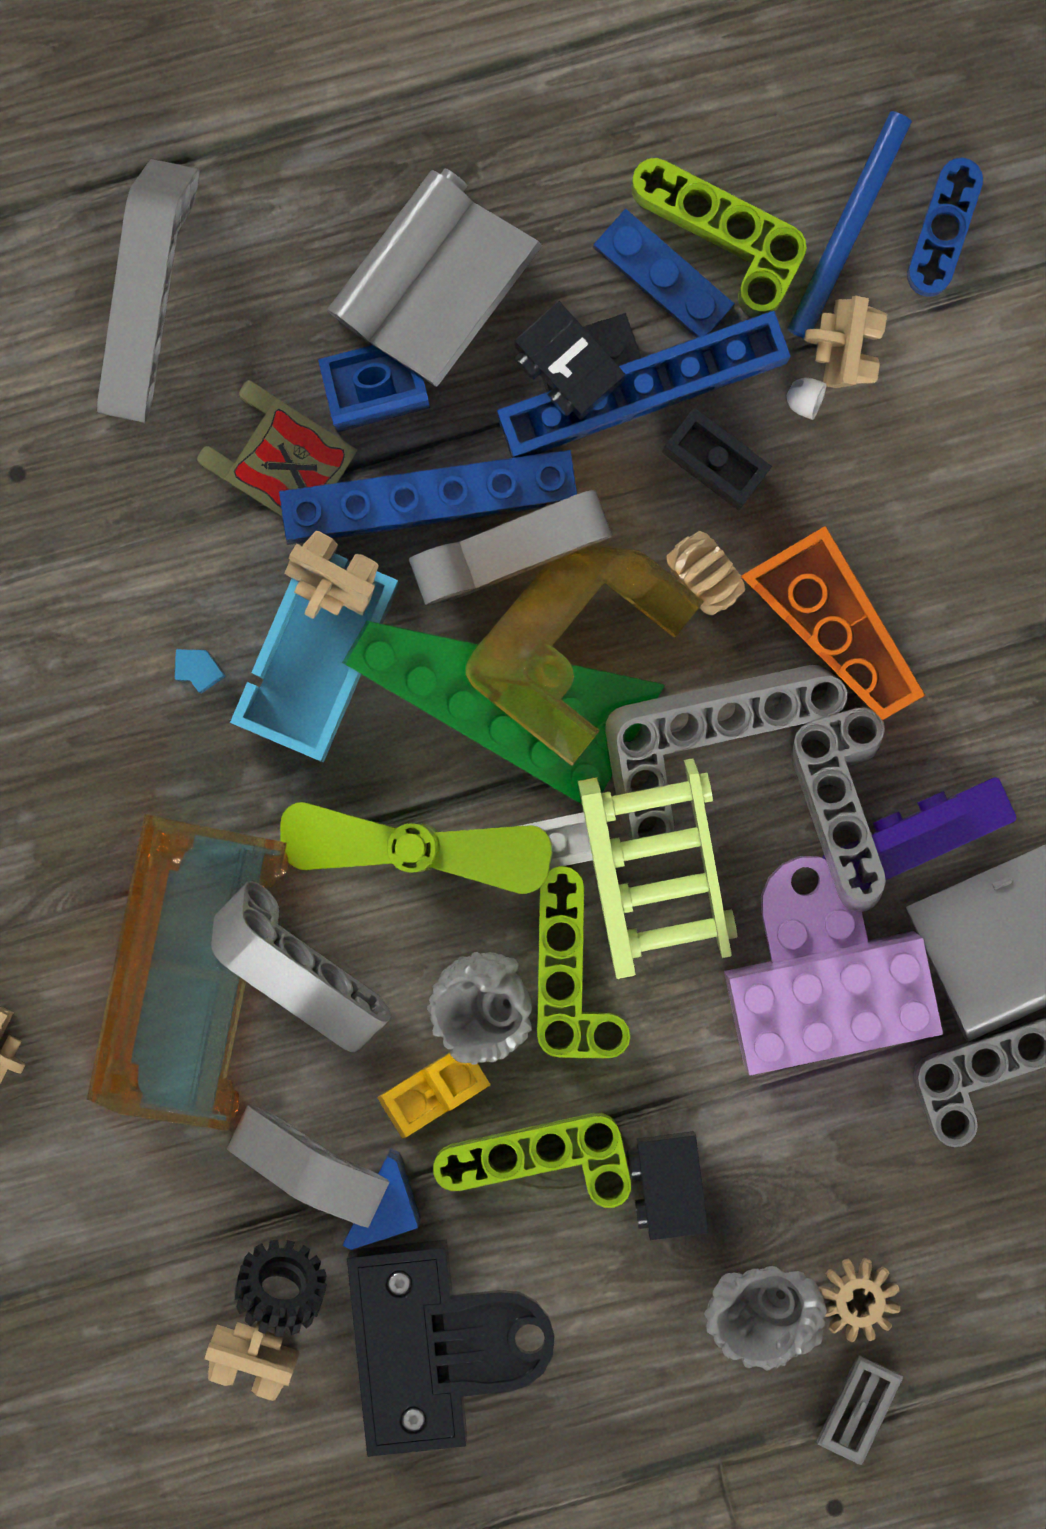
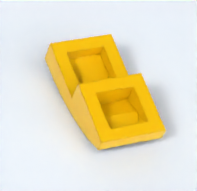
M448 1053L377 1098L403 1139L442 1114L453 1110L491 1084L478 1063L474 1065L471 1063H460Z

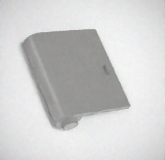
M446 168L441 174L434 170L429 172L327 309L336 320L353 333L436 387L543 246L538 240L474 203L464 193L468 185Z
M1046 844L906 907V911L918 935L924 940L926 952L947 993L951 1011L967 1042L1046 1007Z

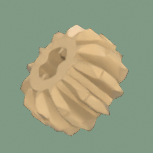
M698 531L690 537L687 536L676 544L675 548L667 555V564L671 568V572L685 589L688 596L706 614L714 615L720 610L727 609L745 592L741 575L727 558L724 551L719 548L714 539H711L707 533Z
M845 1259L842 1261L845 1276L840 1278L832 1269L826 1272L828 1279L835 1284L834 1289L826 1286L819 1287V1291L824 1299L833 1300L825 1304L827 1310L825 1317L835 1315L830 1321L828 1328L832 1333H836L847 1324L846 1339L854 1342L860 1327L863 1328L864 1335L868 1341L875 1340L873 1324L878 1322L882 1329L889 1331L892 1327L888 1319L883 1316L884 1311L893 1314L900 1312V1305L898 1303L885 1300V1298L896 1295L900 1291L896 1283L882 1285L889 1275V1271L885 1267L877 1269L870 1277L872 1270L870 1259H862L858 1273H855L852 1262L849 1259ZM860 1288L864 1295H867L870 1291L871 1297L864 1300L865 1309L857 1311L853 1304L847 1308L846 1302L853 1299V1290Z

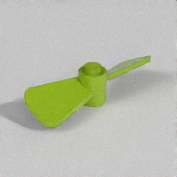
M299 802L289 806L284 811L280 821L281 852L290 865L300 870L393 864L399 870L409 873L437 869L518 894L534 892L545 883L549 874L553 850L552 841L547 832L534 825L438 832L432 826L420 823L404 824L394 828L306 802Z

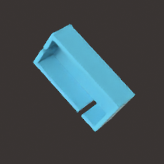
M334 554L330 562L345 570L350 564L347 558L338 554ZM378 571L373 582L375 588L363 616L345 606L342 607L338 616L323 608L320 609L314 619L304 615L309 600L294 593L299 581L291 579L251 672L264 680L260 688L247 682L230 723L324 763L361 677L360 673L342 662L367 620L384 623L400 585L398 580Z

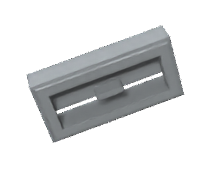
M857 1354L816 1441L817 1444L862 1465L903 1376ZM866 1370L870 1372V1375L838 1442L832 1440V1437L863 1371ZM880 1377L887 1380L888 1382L856 1450L848 1448Z

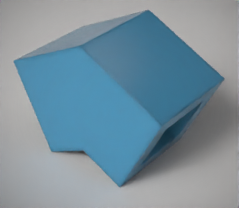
M176 649L175 680L191 681L197 691L202 694L226 677L207 650Z

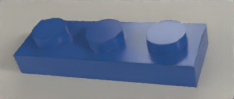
M626 208L593 244V248L696 338L711 333L734 307V303Z

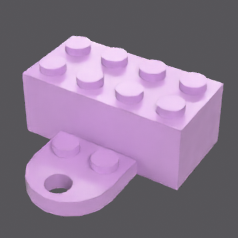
M819 856L796 857L782 863L768 877L761 894V914L771 961L724 971L743 1065L749 1075L943 1035L925 944L920 935L910 931L868 940L862 912L850 910L842 904L827 861ZM802 867L814 869L818 876L817 887L809 894H799L793 890L791 885L793 874Z

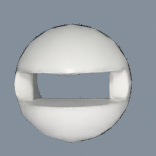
M813 378L795 380L786 395L787 403L791 410L798 415L813 420L823 401L826 383Z

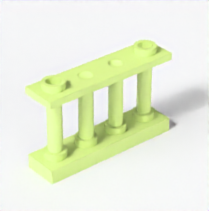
M694 758L684 760L687 781L611 796V792L601 793L597 777L578 781L616 979L635 976L633 958L642 957L641 952L716 937L722 958L732 956L729 939L738 938L732 909L723 910L704 804L713 801L708 773L699 774ZM691 801L696 825L694 828L620 842L619 837L613 839L609 837L607 822L616 821L615 815ZM700 847L704 873L634 887H628V883L618 884L616 868L625 866L624 861ZM708 892L712 918L637 933L636 928L627 930L624 913L633 912L634 906Z

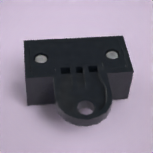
M447 1239L350 1250L347 1256V1267L367 1457L465 1447L467 1442V1426L463 1396L511 1392L529 1386L544 1374L553 1357L555 1338L549 1315L536 1300L517 1291L494 1290L453 1295ZM528 1324L535 1325L542 1330L544 1342L540 1348L534 1351H525L517 1345L515 1336L522 1326Z

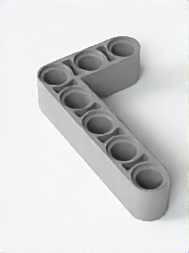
M150 159L130 188L124 212L97 401V412L100 414L146 423L149 417L154 395L177 235L195 202L199 181L198 168Z
M807 665L619 707L609 715L605 730L615 793L620 795L668 785L663 758L665 754L805 724L838 714L847 702L846 687L840 679L826 668L819 665ZM827 682L825 695L821 699L812 701L811 693L814 687L819 683ZM781 692L779 705L773 710L765 711L764 706L767 698L773 693ZM727 703H735L733 715L725 721H718L720 708ZM681 713H688L686 726L679 731L671 732L672 720ZM641 723L642 730L640 735L631 742H623L625 730L630 725ZM649 770L647 782L638 788H631L633 776L639 771ZM671 805L619 815L622 829L631 840L674 832ZM656 816L654 828L647 833L639 834L638 827L640 823L647 817Z

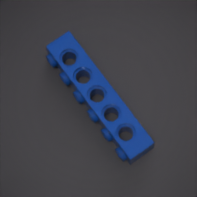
M773 310L619 366L626 374L625 380L581 420L574 412L565 416L547 395L549 392L497 410V418L512 458L536 455L786 365L791 355Z
M571 450L279 491L287 545L305 543L315 531H320L335 539L537 510L577 495Z

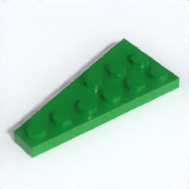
M368 620L342 662L581 805L578 781L597 777L602 793L612 777L605 732L606 721L609 715L619 707L657 699L665 684ZM635 723L630 725L623 734V742L633 741L642 724Z

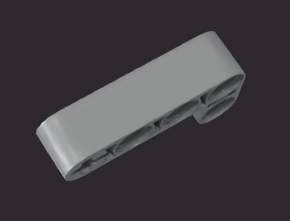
M589 490L461 542L445 544L410 557L409 562L425 605H430L474 593L612 537V533L596 490Z
M865 707L851 709L803 725L796 733L791 752L792 762L838 897L844 906L857 912L873 908L880 900L886 883L885 873L848 766L874 757L879 751L885 732L883 720L872 709ZM854 726L866 727L871 731L874 739L865 744L857 743L851 739L848 730ZM808 740H817L825 745L828 753L821 758L809 757L803 751L802 745ZM823 785L836 786L843 794V799L831 804L824 802L820 799L817 790ZM839 830L851 831L858 838L859 844L852 849L840 848L833 840V834ZM859 860L861 861L857 870L863 883H872L868 894H863L860 887L851 888L856 876L853 864Z
M253 881L246 882L214 917L211 946L216 958L230 971L343 1049L354 1053L359 1051L390 1020L391 1014L386 1003L375 992L279 926V906L274 896L259 883Z
M1046 1016L929 1054L918 1061L913 1072L914 1084L929 1129L934 1137L951 1147H962L970 1143L976 1135L978 1124L968 1093L1046 1067ZM1035 1033L1041 1040L1042 1047L1040 1053L1033 1059L1025 1060L1018 1051L1019 1041L1024 1035ZM988 1048L995 1055V1066L991 1072L985 1075H978L972 1068L971 1061L973 1055L980 1049ZM935 1064H944L950 1076L947 1085L940 1090L929 1089L925 1082L927 1070ZM950 1111H960L965 1119L964 1129L956 1136L949 1137L944 1135L941 1130L943 1116Z
M252 1105L246 1106L227 1147L229 1152L293 1198L313 1208L369 1228L390 1183L388 1179L369 1169L337 1157L283 1119Z

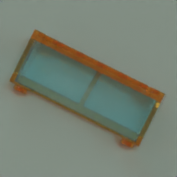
M144 814L87 1100L121 1115L229 1131L230 1121L236 1116L239 1108V1093L234 1090L232 1081L227 1079L246 981L226 968L214 955L211 946L214 917L246 882L253 881L265 888H271L277 880H281L284 877L288 865V857L285 852L286 842Z

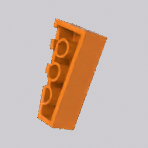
M826 526L741 575L770 607L882 720L926 695Z

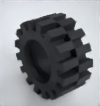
M270 1240L267 1251L261 1243L254 1248L253 1255L248 1252L244 1257L237 1278L234 1300H238L236 1308L239 1314L247 1311L245 1322L248 1325L252 1326L257 1320L260 1322L259 1332L266 1334L268 1326L275 1327L274 1336H283L285 1327H289L291 1335L300 1332L301 1325L307 1329L313 1323L314 1316L317 1317L321 1309L327 1286L325 1283L327 1275L325 1269L319 1270L321 1260L317 1255L310 1260L308 1259L310 1249L303 1245L300 1251L297 1252L293 1250L294 1241L287 1240L285 1248H279L278 1240ZM269 1277H284L298 1286L299 1294L292 1299H277L263 1290L262 1282Z

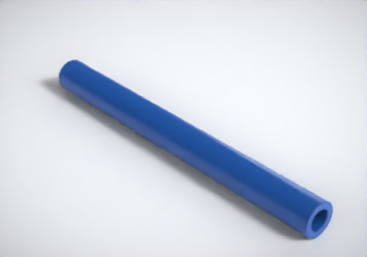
M890 111L787 328L789 332L800 338H805V331L807 329L815 328L907 134L912 120L905 115Z

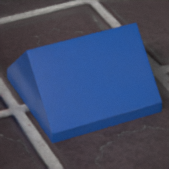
M373 345L318 359L332 421L337 432L430 409L423 378Z
M392 1148L378 1173L388 1179L390 1183L369 1228L355 1223L352 1224L342 1245L350 1250L419 1227L421 1216L400 1152Z

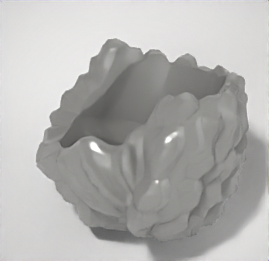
M473 952L468 957H459L453 961L451 965L442 971L438 982L432 986L433 994L429 998L430 1005L427 1006V1010L430 1013V1020L434 1025L433 1035L444 1038V1047L450 1049V1055L456 1061L471 1063L472 1065L478 1062H496L498 1059L507 1057L509 1052H513L519 1044H522L528 1038V1032L532 1031L531 1022L528 1018L531 1013L532 1002L521 977L516 973L519 967L516 959L492 952L481 954Z
M769 1266L764 1269H751L744 1274L727 1273L723 1275L712 1291L713 1297L709 1301L707 1310L704 1312L707 1319V1333L714 1337L717 1346L722 1348L724 1356L732 1360L741 1359L747 1368L761 1367L768 1371L772 1368H778L780 1365L785 1366L792 1357L806 1354L813 1347L821 1344L823 1338L822 1328L825 1325L824 1317L827 1310L823 1303V1295L813 1279L806 1278L803 1272L793 1271L785 1273L776 1266Z

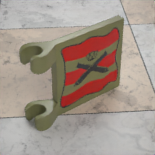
M246 381L239 391V397L248 405L265 414L262 421L235 463L209 446H205L197 457V462L205 469L283 517L279 491L337 483L358 450L280 401L254 382Z

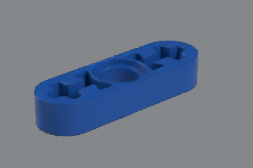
M956 158L949 161L942 168L937 178L907 271L908 283L919 295L926 297L936 296L942 293L952 280L983 185L982 171L970 159ZM959 170L967 172L966 180L973 183L972 188L965 187L957 202V205L967 206L966 212L952 204L938 203L939 197L947 202L950 199L954 183L947 180V175L955 176ZM947 214L957 221L959 230L955 238L944 241L938 239L933 234L931 228L932 220L938 215ZM924 243L939 251L952 252L951 258L943 253L941 254L936 271L943 275V279H935L931 285L924 284V275L917 272V267H926L933 250H924Z

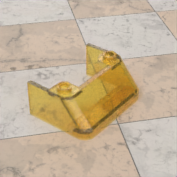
M591 545L547 563L477 646L466 664L467 678L476 690L571 766L600 730L561 700L573 683L574 673L567 658L552 647L604 583L623 596L674 638H676L704 602L646 554L638 550Z

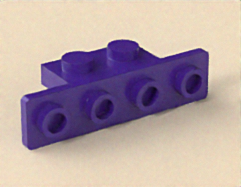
M994 777L949 798L946 797L944 791L917 802L920 811L908 817L902 818L898 811L873 822L876 831L872 832L871 835L885 873V880H888L1013 823L1017 817L1000 779ZM858 839L840 848L852 849L859 844ZM859 860L853 864L856 872L853 884L855 887H860L863 891L870 888L872 883H863L857 870L861 861Z

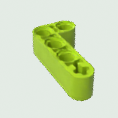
M650 158L641 162L634 171L631 185L632 196L636 203L644 209L750 262L751 265L738 292V303L742 311L753 318L773 310L776 311L805 256L807 247L806 239L802 232L794 226L665 160ZM654 175L662 177L661 187L663 189L656 188L653 194L646 192V181L644 179L651 180ZM678 184L682 188L678 192L675 206H671L668 204L671 193H674L675 185ZM698 195L707 200L710 205V211L702 217H694L686 212L683 202L690 196ZM741 217L749 221L753 227V234L746 239H736L731 236L727 230V223L731 219ZM776 240H787L793 244L796 256L790 261H779L770 252V245ZM757 282L766 283L773 290L774 299L765 305L754 303L748 295L749 286Z
M554 867L549 870L545 883L540 887L538 1042L544 1052L559 1058L617 1057L626 1050L630 1041L629 1028L623 1018L610 1012H582L583 880L578 872L570 867ZM558 874H567V881L576 884L575 893L567 894L566 909L576 907V918L562 914L547 918L546 907L549 906L557 909V896L555 893L548 892V883L556 882ZM561 922L570 925L575 932V940L572 946L562 951L555 950L547 942V932L550 927ZM555 972H566L574 980V989L566 998H553L546 990V981ZM560 1020L571 1026L573 1038L565 1047L557 1048L547 1042L545 1031L549 1024ZM609 1021L614 1022L620 1027L622 1036L618 1045L606 1049L596 1044L594 1032L598 1025Z
M590 1113L452 1143L443 1147L437 1153L433 1164V1175L436 1182L442 1188L449 1191H462L582 1165L588 1193L597 1205L604 1208H615L622 1205L628 1199L631 1192V1180L617 1123L604 1113ZM595 1123L605 1124L612 1131L611 1142L602 1149L590 1147L584 1139L586 1130ZM546 1134H556L565 1143L563 1153L555 1159L543 1158L537 1151L536 1145L538 1140ZM499 1144L511 1146L517 1154L516 1163L506 1170L495 1168L489 1160L490 1151ZM482 1149L481 1164L486 1173L485 1175L477 1176V1166L463 1169L461 1179H454L451 1172L443 1173L442 1167L448 1165L449 1156L457 1155L459 1162L475 1160V1154L472 1150ZM613 1171L622 1178V1188L616 1195L603 1196L596 1191L595 1181L601 1173Z

